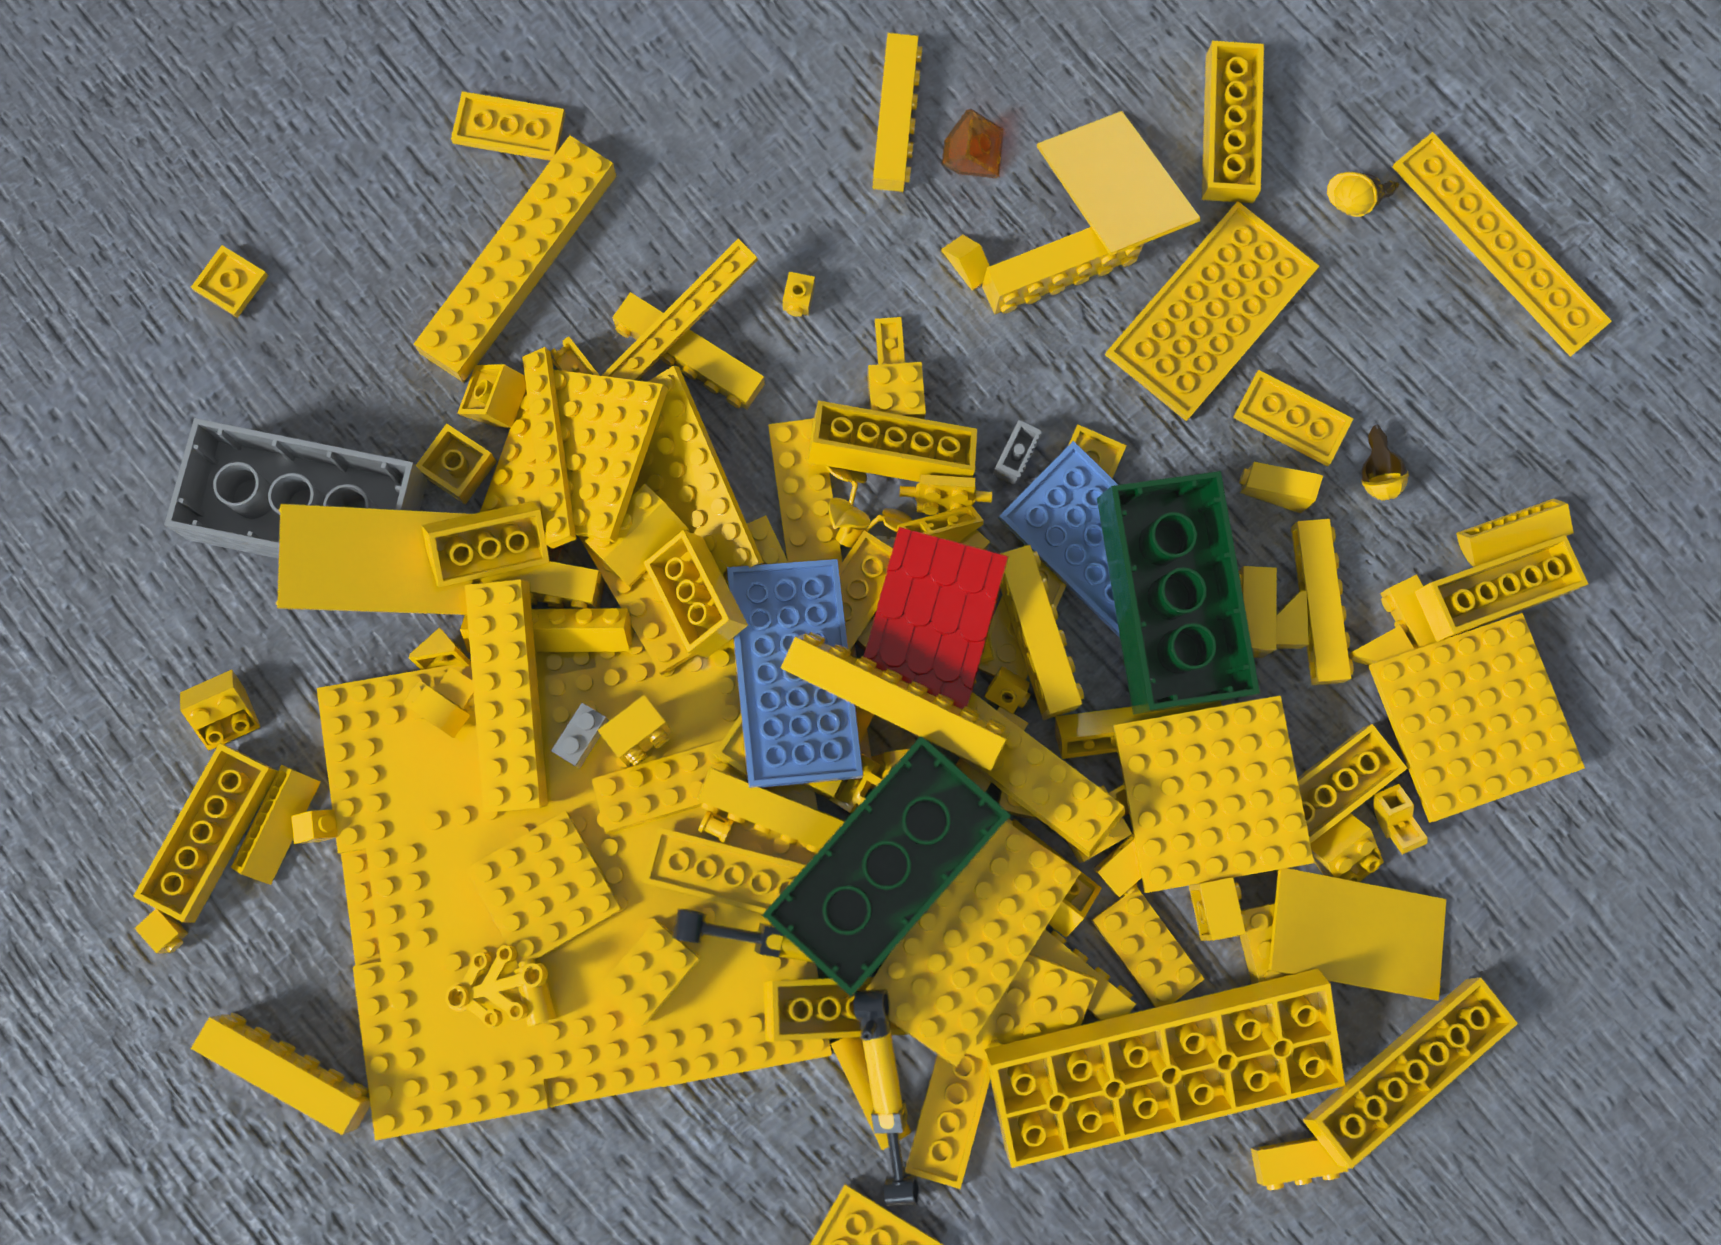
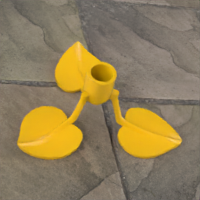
M826 466L833 476L852 484L849 502L841 498H831L828 504L833 528H840L835 536L840 544L852 548L864 530L868 532L880 521H883L886 527L896 532L898 524L913 521L906 513L893 508H884L882 511L883 515H878L870 521L865 512L853 506L858 482L866 483V473Z

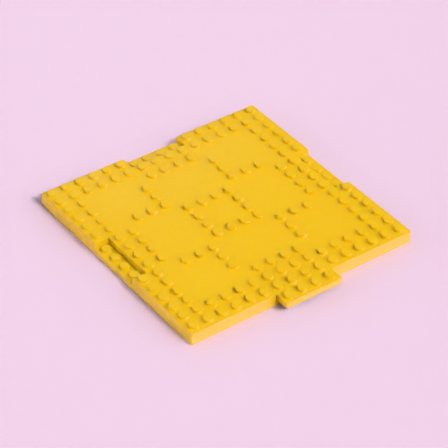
M636 633L633 635L630 652H535L548 806L541 808L483 813L475 708L471 707L469 711L461 708L470 716L456 736L452 738L403 703L408 697L409 692L419 681L435 690L450 667L473 681L471 663L470 666L466 667L446 665L317 688L332 809H335L337 850L341 854L353 943L355 959L353 974L375 1141L645 1089L671 1086L832 1056L829 1039L766 1041L764 982L819 979L815 963L760 955L754 951L755 943L705 934L701 938V943L682 941L701 959L651 1019L642 1027L597 989L654 921H659L673 934L678 909L705 913L706 923L758 932L759 923L772 925L762 916V913L643 883L658 827L807 865L816 855V853L806 849L808 844L798 840L796 845L780 839L781 833L771 830L770 834L761 832L754 828L755 823L746 819L743 824L734 821L723 843L720 841V838L706 831L702 833L698 831L707 812L701 806L606 834L591 779L633 767L634 765L632 763L629 766L625 765L602 736H600L580 769L551 751L581 703L594 709L610 721L643 695L646 696L666 722L672 733L668 735L670 740L662 747L656 749L654 746L647 751V758L638 765L723 740L741 714L734 638L730 639L708 658L696 655L662 676ZM801 784L763 787L818 810L815 792ZM718 809L717 813H714L729 820L727 818L729 813ZM566 810L622 910L535 960L536 963L542 962V965L547 969V984L556 1015L555 1020L528 1027L526 1017L522 1020H512L503 1009L486 997H480L475 1000L488 1010H499L503 1017L499 1026L486 1027L482 1020L469 1010L462 1012L452 1010L447 1005L445 999L447 990L453 984L463 981L472 964L471 961L474 954L479 952L488 953L492 958V966L497 957L498 948L502 945H507L465 868ZM506 949L504 952V956L506 959L509 957L508 949ZM482 956L479 959V964L481 966L484 964V958ZM516 960L507 963L499 979L515 975L514 970L519 969ZM491 966L486 970H481L473 987L483 983ZM518 987L501 991L503 995L513 1002H522ZM462 992L460 993V996H459L461 1002L463 1001V993H462ZM518 1006L515 1009L517 1016L520 1015V1008ZM493 1013L490 1015L491 1023L495 1021V1016Z

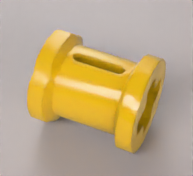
M707 810L698 831L701 833L706 831L720 838V841L724 843L734 824V820H727Z

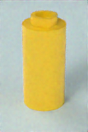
M530 959L518 963L519 969L514 970V974L522 973L526 965L536 963V961ZM537 970L535 972V978L536 980H539L540 973L539 970ZM547 981L540 987H528L526 985L518 987L521 1001L528 1008L526 1016L528 1027L556 1019Z

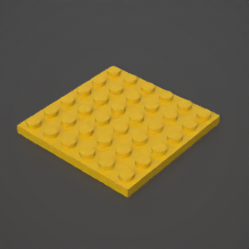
M553 369L575 533L578 536L616 542L668 388L664 384ZM527 391L522 398L512 428L509 430L480 512L533 502L540 508L542 515Z
M1523 613L1369 665L1370 672L1429 823L1585 769Z
M1281 695L1113 725L1145 893L1314 863Z

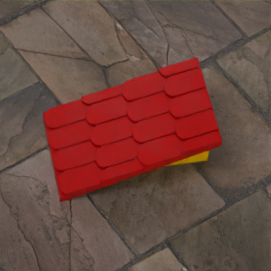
M899 527L864 657L877 663L875 668L881 671L890 669L902 675L901 680L908 684H912L914 681L927 687V693L933 696L941 694L954 701L953 706L963 709L964 706L968 707L1006 570L1008 556Z

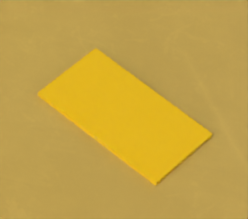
M1123 111L1037 143V148L1110 256L1200 222L1197 212Z
M281 504L279 508L280 538L277 609L467 615L465 585L472 584V580L443 587L437 586L426 551L422 525L470 514Z
M1289 868L1278 869L1269 970L1293 975L1318 968L1330 982L1439 1001L1446 899Z

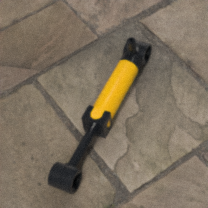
M678 909L672 937L674 939L701 943V938L705 934L755 943L754 951L760 955L777 958L784 957L814 963L773 925L759 923L758 932L706 923L705 913ZM884 959V960L881 962V964L874 970V972H873L872 974H875V975H876L877 971H878L879 968L882 966V964H883V962L885 961V959Z
M886 989L856 991L854 996V1012L861 1026V1038L863 1039L874 1107L871 1114L874 1134L887 1133L893 1176L886 1177L885 1202L887 1206H917L919 1200L918 1180L916 1176H907L904 1172L898 1133H903L908 1114L906 1102L902 1100L889 1022V995Z

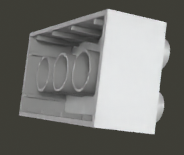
M194 418L164 525L190 541L279 558V508L281 504L420 511L428 479L413 462Z

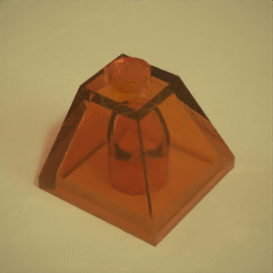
M967 109L944 140L942 165L960 175L998 178L1004 129L976 111Z

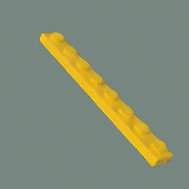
M737 239L601 376L638 381L758 261V258Z
M543 347L522 358L546 545L553 549L576 540L552 356L551 351Z

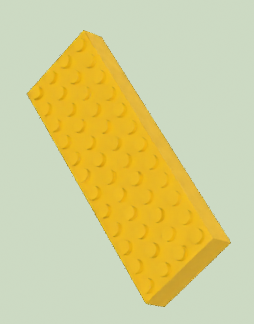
M1318 968L985 1049L1004 1148L1011 1168L1345 1086L1331 985Z

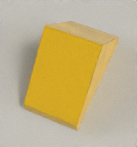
M962 234L942 248L943 254L972 291L983 284L986 269L990 265L979 243Z
M440 627L409 655V659L420 670L446 665L466 667L470 666L471 663L457 644Z

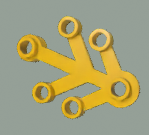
M512 945L500 946L492 966V958L488 953H476L472 957V964L463 981L453 984L447 990L445 996L446 1003L452 1010L457 1012L469 1010L479 1017L486 1027L499 1026L503 1017L499 1010H488L475 1000L480 997H486L508 1013L510 1019L522 1020L528 1014L526 1004L523 1002H513L503 995L501 991L522 985L540 987L547 981V969L540 963H531L523 968L522 973L499 979L507 963H511L516 959L517 951ZM506 949L509 950V957L507 959L504 956ZM481 956L484 958V964L482 966L479 964V959ZM491 966L483 983L473 987L481 970H486ZM537 970H539L540 973L539 980H536L535 978V972ZM461 992L463 993V1001H462V1002L460 1001V998H459ZM517 1006L520 1008L519 1016L515 1014V1009ZM492 1013L495 1016L493 1023L490 1022V1015Z

